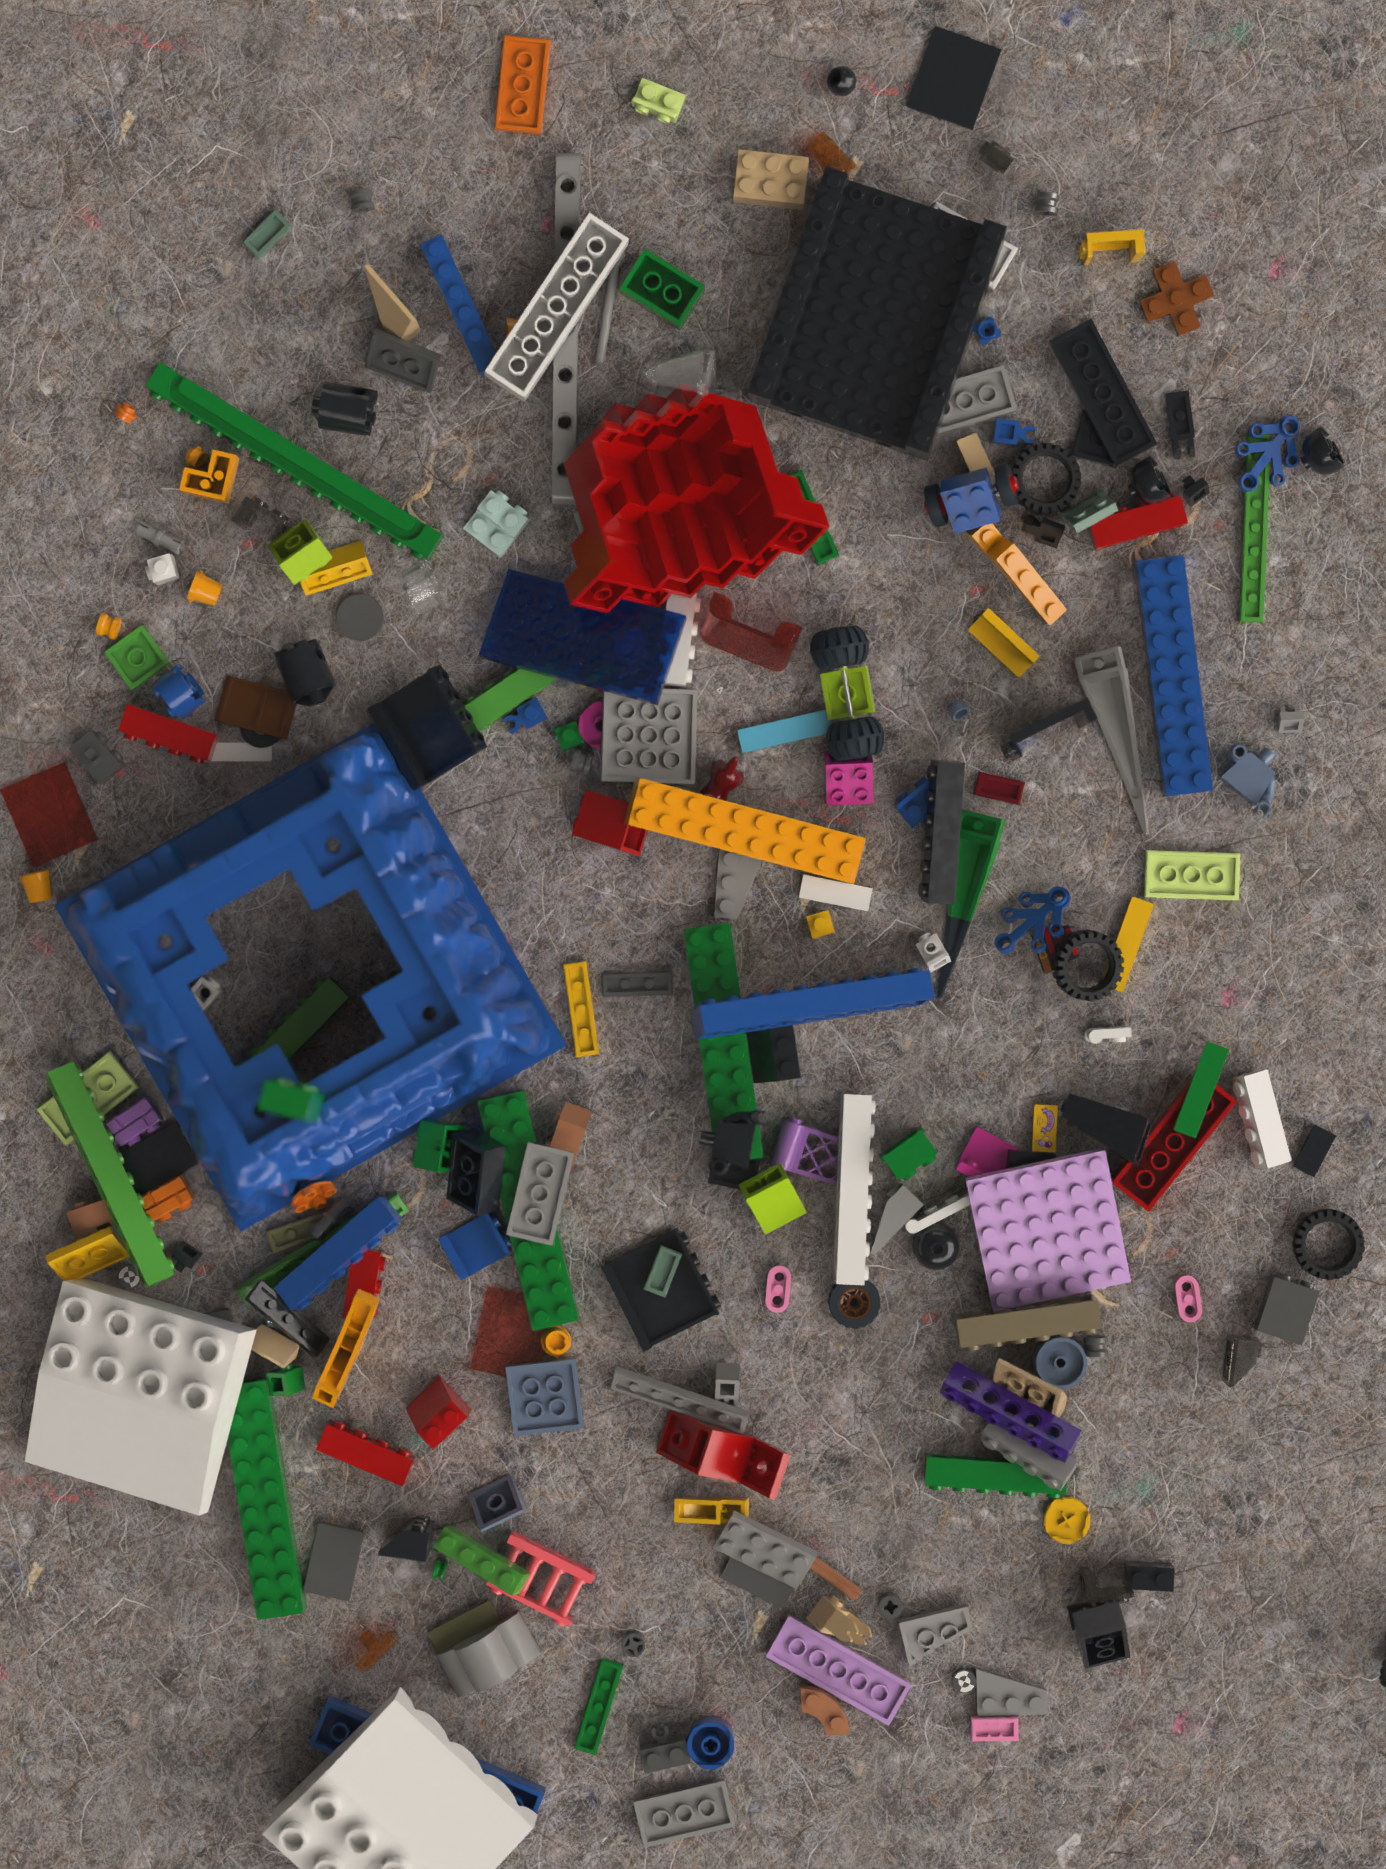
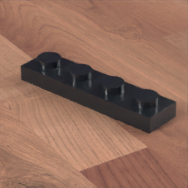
M262 1280L257 1281L245 1298L249 1304L294 1342L299 1344L313 1358L319 1356L330 1340L326 1334L296 1309L290 1310L280 1295Z

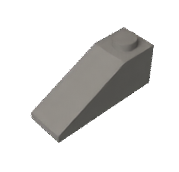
M903 1183L900 1186L895 1184L887 1192L889 1197L885 1201L870 1248L873 1255L924 1205Z
M716 1363L715 1400L738 1407L740 1364Z

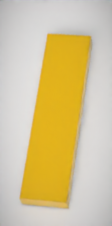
M1133 896L1130 898L1115 941L1117 947L1121 949V957L1124 958V963H1122L1124 973H1120L1122 979L1120 982L1117 981V988L1115 989L1121 993L1124 991L1154 907L1153 903ZM1108 960L1106 969H1105V971H1104L1102 980L1104 979V977H1105V975H1106V973H1107V971H1108L1109 960Z
M587 961L563 964L576 1057L600 1054Z

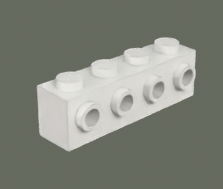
M1257 1070L1233 1077V1092L1238 1100L1239 1114L1243 1119L1245 1137L1249 1142L1251 1160L1255 1165V1169L1271 1168L1291 1161L1268 1070Z

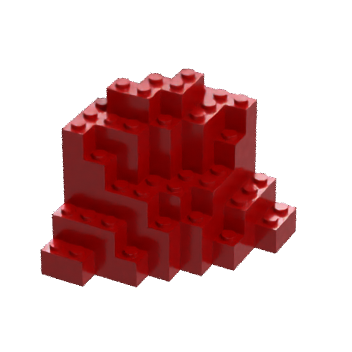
M681 383L667 398L647 393L635 408L615 403L602 417L603 421L563 463L584 530L570 544L577 566L564 581L570 605L609 613L623 599L659 608L672 594L692 598L704 584L724 588L736 575L756 579L783 551L802 555L830 527L823 505L804 500L797 477L778 472L755 405L702 390L699 392L698 388Z

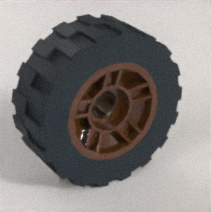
M865 1280L864 1285L834 1284L829 1293L828 1305L833 1318L846 1328L858 1329L859 1327H866L878 1315L881 1305L880 1296L875 1285L869 1280ZM852 1298L859 1300L856 1307L850 1304Z

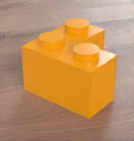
M212 450L208 472L184 467L179 491L183 494L229 504L240 458L235 454Z

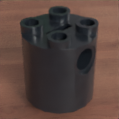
M325 382L313 396L311 413H313L318 421L319 429L370 436L372 426L375 425L376 412H373V408L377 403L378 391Z
M306 639L294 643V648L289 651L283 649L274 653L276 664L292 703L309 707L325 702L332 689L337 686L317 639L310 641Z

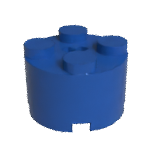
M176 664L155 680V685L151 688L157 697H162L166 702L165 708L172 717L177 715L178 717L185 718L204 704L207 699L201 697L205 693L190 672L185 675L181 671L184 667L181 664Z
M705 1716L694 1721L687 1736L689 1756L701 1768L717 1769L722 1767L734 1752V1734L729 1723L717 1716ZM708 1739H713V1746H708Z

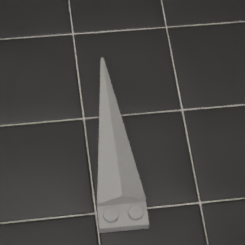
M1121 646L1076 657L1074 660L1079 681L1098 718L1097 720L1116 761L1142 831L1147 835L1149 831L1129 675Z

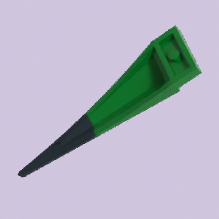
M962 809L955 904H948L944 948L949 954L951 962L941 967L937 996L940 999L945 992L1001 844L999 842L1005 824L1003 819Z

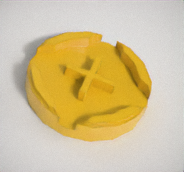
M1062 1496L1054 1499L1047 1505L1043 1514V1524L1046 1532L1053 1540L1061 1544H1072L1087 1534L1090 1527V1515L1087 1507L1080 1500L1072 1496Z

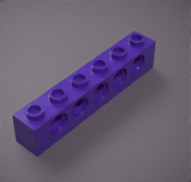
M957 1361L944 1380L940 1394L944 1395L947 1400L962 1405L967 1411L980 1415L990 1424L998 1425L1010 1435L1023 1439L1030 1446L1039 1448L1048 1453L1051 1458L1064 1463L1078 1442L1082 1431ZM984 1400L991 1401L993 1404H989ZM1026 1423H1030V1424H1032L1034 1427H1030V1426H1028ZM1047 1435H1052L1055 1439L1049 1438Z

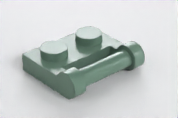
M1102 489L1096 492V496L1074 508L1061 511V515L1065 523L1078 533L1119 510L1116 503Z

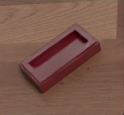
M979 772L973 795L1020 805L1025 782Z

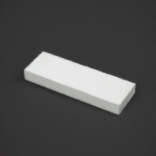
M803 874L799 898L868 911L873 888Z

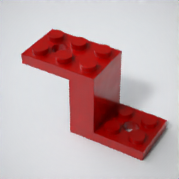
M669 1410L656 1450L657 1454L699 1476L741 1483L763 1496L775 1500L791 1455L748 1432L740 1434L723 1427L708 1425L691 1416Z

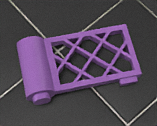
M789 1116L788 1120L783 1119L769 1165L775 1166L781 1163L784 1170L837 1186V1180H834L837 1178V1174L829 1178L824 1177L820 1167L832 1162L837 1172V1165L834 1160L838 1158V1154L832 1157L827 1145L834 1141L838 1142L839 1137L803 1126V1120ZM809 1133L818 1135L822 1142L821 1145L811 1150L806 1143ZM822 1137L827 1138V1139H831V1140H829V1141H827V1142H824V1140H823ZM804 1147H806L808 1152L803 1154ZM824 1147L830 1159L817 1164L812 1153ZM810 1155L815 1167L807 1171L799 1169L800 1160ZM817 1169L819 1175L812 1172Z

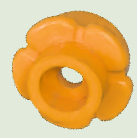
M197 446L196 449L190 448L185 455L187 466L199 469L204 464L207 454L202 451L200 446Z

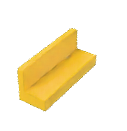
M360 540L329 550L333 558L327 565L318 568L306 580L300 582L305 595H311L372 575V569L366 556L363 542Z
M989 608L968 629L984 647L1018 678L1040 657Z

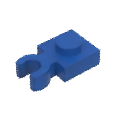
M997 418L993 443L1017 446L1019 439L1024 444L1031 445L1034 443V440L1028 439L1026 432H1035L1036 427L1026 426L1022 429L1019 428L1020 421Z
M536 697L516 708L519 715L506 716L503 721L505 723L510 720L515 721V727L509 730L513 734L520 729L522 724L528 730L548 718Z

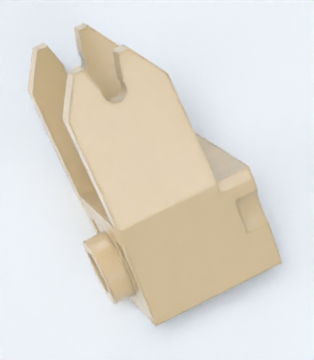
M822 1596L806 1619L821 1633L835 1635L841 1641L866 1645L867 1642L862 1636H873L870 1627L843 1607L844 1603L835 1596L831 1598Z

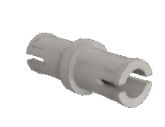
M142 521L135 532V535L153 542L154 546L158 548L161 546L176 554H180L184 546L183 540L171 536L162 528L159 530Z

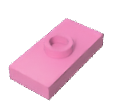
M970 1716L971 1742L1018 1741V1716Z

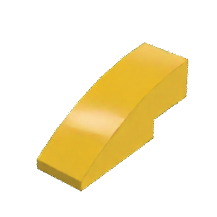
M675 1498L674 1522L720 1525L727 1522L733 1510L749 1517V1498Z

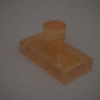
M824 131L806 147L807 151L824 168L828 166L850 173L856 166Z
M367 1630L358 1640L369 1652L356 1666L362 1672L369 1671L401 1637L396 1631H388L378 1641Z

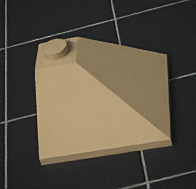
M367 264L364 268L384 331L409 341L421 331V328L410 311L370 265Z
M1000 1358L997 1360L993 1377L995 1383L1060 1418L1067 1401V1396L1061 1389Z

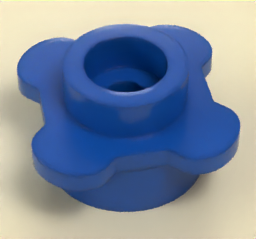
M987 317L980 324L977 323L974 328V333L978 334L982 345H987L993 338L997 339L1001 335V331L997 329L992 317Z

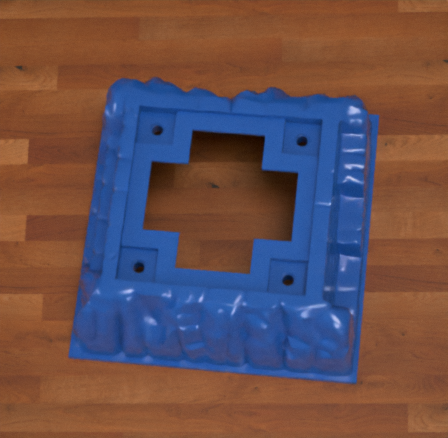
M375 722L54 905L113 1007L121 1026L125 1028L186 1135L190 1146L198 1156L200 1166L206 1170L240 1232L289 1205L293 1197L303 1188L317 1182L331 1181L417 1132L421 1120H438L567 1046L421 788L417 790L412 789ZM333 838L338 839L340 842V848L336 852H331L328 848V842ZM289 869L313 911L356 887L404 971L362 995L386 1038L305 1084L319 1088L318 1093L325 1094L317 1123L268 1112L265 1116L257 1113L256 1107L260 1102L265 1080L272 1081L273 1077L296 1082V1087L297 1083H300L278 1044L235 1068L188 986L189 982L229 960L206 917ZM165 934L169 935L172 940L168 948H164L160 943L161 937ZM431 1006L436 1010L434 1020L425 1018L424 1010L426 1007Z

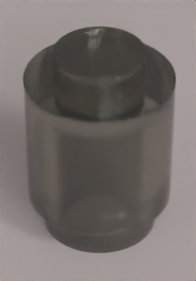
M994 140L991 143L986 141L978 152L982 155L979 160L995 172L999 171L1004 174L1014 160L1010 156L1011 153Z

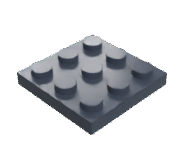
M576 1357L506 1365L514 1436L584 1428Z

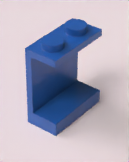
M490 1212L481 1215L438 1239L460 1280L466 1279L512 1253L510 1249L512 1247L511 1240L508 1235H503L499 1227L502 1224L495 1213L491 1214Z

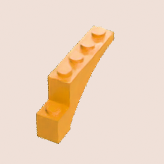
M993 524L964 531L970 541L1013 584L1046 624L1050 626L1067 610L1015 544L1004 538Z
M358 1289L336 1344L316 1385L312 1399L334 1408L344 1389L348 1375L360 1354L380 1298Z

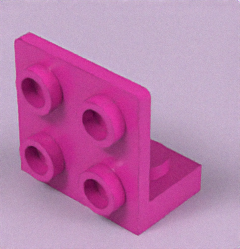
M824 751L827 805L873 804L872 755L859 759L838 761L832 757L829 751Z
M976 1127L955 1169L969 1177L1006 1169L1008 1149H1018L985 1130Z

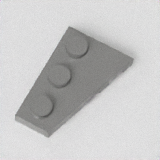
M719 849L714 917L738 919L762 860Z
M967 1604L898 1620L909 1666L916 1663V1660L927 1654L928 1656L933 1653L934 1649L944 1643H949L973 1629Z
M975 1667L977 1716L1048 1714L1046 1688L1016 1681Z

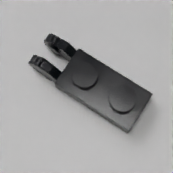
M1189 390L1166 393L1164 398L1174 459L1181 458L1179 440L1186 439L1187 454L1189 458L1195 457V433Z

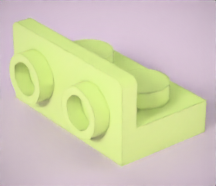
M642 78L631 103L635 107L634 110L640 114L647 115L650 113L657 116L656 119L666 124L673 122L676 124L686 95Z

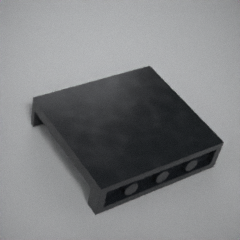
M441 665L429 668L428 672L383 701L367 708L413 790L426 786L487 748L483 734L476 728L471 713L466 710L459 692L454 689L447 671Z
M1088 698L1002 740L1003 745L1000 748L1005 758H1010L1012 762L1019 759L1023 754L1017 744L1018 742L1072 715L1079 728L1097 720L1098 718Z
M678 1228L601 1267L643 1352L651 1349L653 1345L714 1315H719L720 1311L718 1308L722 1307L716 1294L711 1295L708 1289L711 1284L705 1273L701 1275L697 1267L701 1264L696 1253H690L687 1247L690 1241L685 1231L680 1233ZM660 1245L683 1253L665 1298L643 1289Z

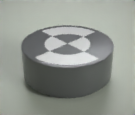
M132 1264L122 1267L118 1272V1282L124 1288H134L141 1282Z
M961 1668L953 1674L952 1683L958 1692L969 1693L975 1688L976 1678L971 1670Z

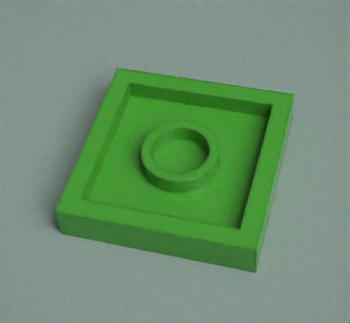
M144 625L135 629L104 652L132 691L171 664Z

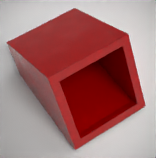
M586 790L580 800L578 816L573 822L572 835L640 857L648 830L624 824L629 803Z
M440 1375L406 1407L416 1432L433 1450L468 1418L472 1410Z

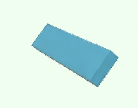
M826 710L737 730L742 753L824 735L832 724V720L828 721Z

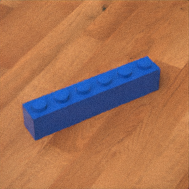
M441 234L420 245L481 377H484L485 370L496 355V351Z
M377 1197L277 1284L274 1289L290 1310L305 1309L312 1303L311 1298L316 1294L324 1293L329 1288L328 1284L333 1279L338 1280L347 1272L345 1269L349 1265H355L364 1257V1252L377 1247L381 1243L380 1238L385 1234L393 1233L399 1227L398 1223L402 1220V1217L386 1197Z

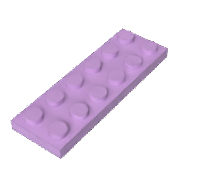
M788 1614L766 1653V1657L888 1726L912 1686L911 1682Z

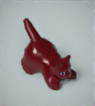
M734 756L728 763H725L723 760L715 761L711 766L710 781L699 794L727 801L730 791L740 786L744 779L743 772L736 769L738 758Z

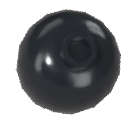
M1322 426L1306 436L1302 445L1304 456L1300 457L1307 470L1312 468L1315 473L1330 475L1344 468L1345 465H1343L1344 460L1334 441L1331 442L1329 438H1325L1329 434Z
M1151 455L1140 460L1132 468L1130 474L1131 484L1128 485V488L1134 498L1138 496L1144 503L1156 504L1170 499L1171 496L1169 494L1171 492L1162 471L1160 472L1157 468H1154L1158 464Z
M934 1223L917 1232L912 1243L913 1254L917 1261L925 1268L931 1270H942L952 1265L960 1249L959 1240L955 1232L947 1225Z

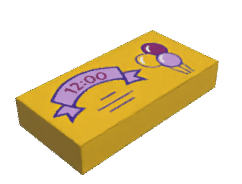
M1034 1104L1031 1151L1056 1153L1058 1105Z

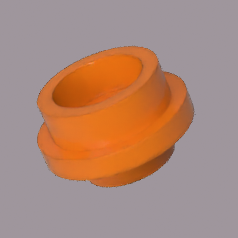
M127 402L116 404L114 414L126 423L136 419V409Z

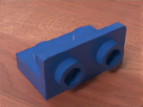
M925 776L914 784L916 789L908 794L905 791L896 799L898 804L894 808L911 828L920 823L924 818V814L927 813L928 803L925 801V792L929 789V780Z

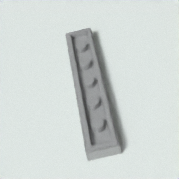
M618 1366L614 1370L610 1387L612 1390L744 1434L750 1411Z

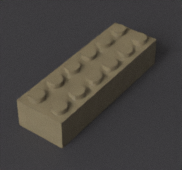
M1094 1295L1037 1302L995 1311L987 1309L953 1314L957 1342L960 1348H965V1351L977 1350L979 1345L985 1344L989 1348L1003 1346L1002 1342L1012 1341V1344L1026 1343L1028 1338L1044 1341L1050 1339V1335H1059V1338L1071 1337L1073 1332L1079 1331L1083 1334L1097 1333L1096 1329L1102 1328L1099 1303Z

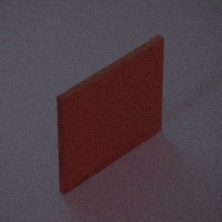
M66 762L36 775L32 774L29 778L0 790L33 867H37L62 855L66 856L69 852L99 840Z
M488 1286L470 1369L507 1378L506 1365L544 1361L546 1352L541 1345V1336L547 1328L536 1331L532 1330L523 1292L518 1293Z

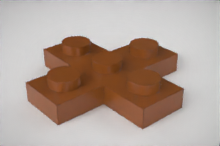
M1175 261L1153 269L1152 273L1160 292L1139 301L1147 324L1169 315L1178 337L1199 329L1201 325L1193 306L1214 297L1206 274L1184 283Z

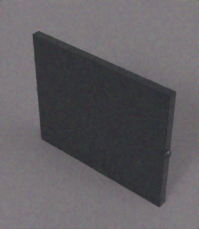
M935 26L906 107L934 116L938 120H945L973 130L1002 49L971 39L969 36L965 37Z

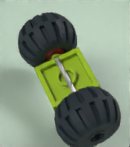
M856 625L816 632L810 643V654L818 668L822 670L839 669V671L820 674L828 721L847 717V721L832 723L826 733L828 751L838 761L859 759L879 754L884 745V731L875 717L854 719L857 718V715L875 712L868 666L850 669L845 667L863 663L869 652L867 636Z

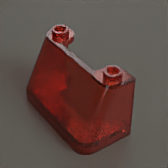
M714 591L701 627L700 634L703 642L775 672L786 669L803 627L791 622H784L777 627L773 636L731 619L733 609L731 600L725 595Z

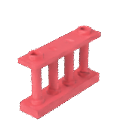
M512 1530L507 1540L511 1548L507 1559L515 1563L519 1553L525 1551L531 1554L532 1560L527 1568V1571L531 1574L520 1594L511 1596L487 1581L486 1585L489 1586V1590L497 1595H502L503 1593L552 1617V1621L562 1627L565 1624L571 1626L573 1617L569 1616L568 1613L582 1585H585L586 1582L592 1584L596 1571ZM545 1561L553 1565V1571L537 1600L527 1595L526 1592L540 1563L543 1564ZM567 1572L573 1575L574 1582L560 1610H557L547 1605V1602L561 1574Z

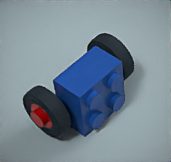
M1001 464L994 468L995 484H992L986 467L941 480V489L937 484L924 487V508L933 525L940 527L948 524L949 516L954 533L956 534L999 522L1001 507L996 496L997 492L1005 507L1018 504V482L1008 464Z

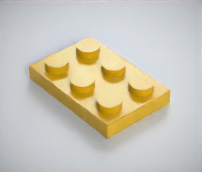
M111 1227L101 1229L90 1236L78 1239L70 1245L45 1255L47 1263L62 1281L83 1278L129 1257L121 1239Z

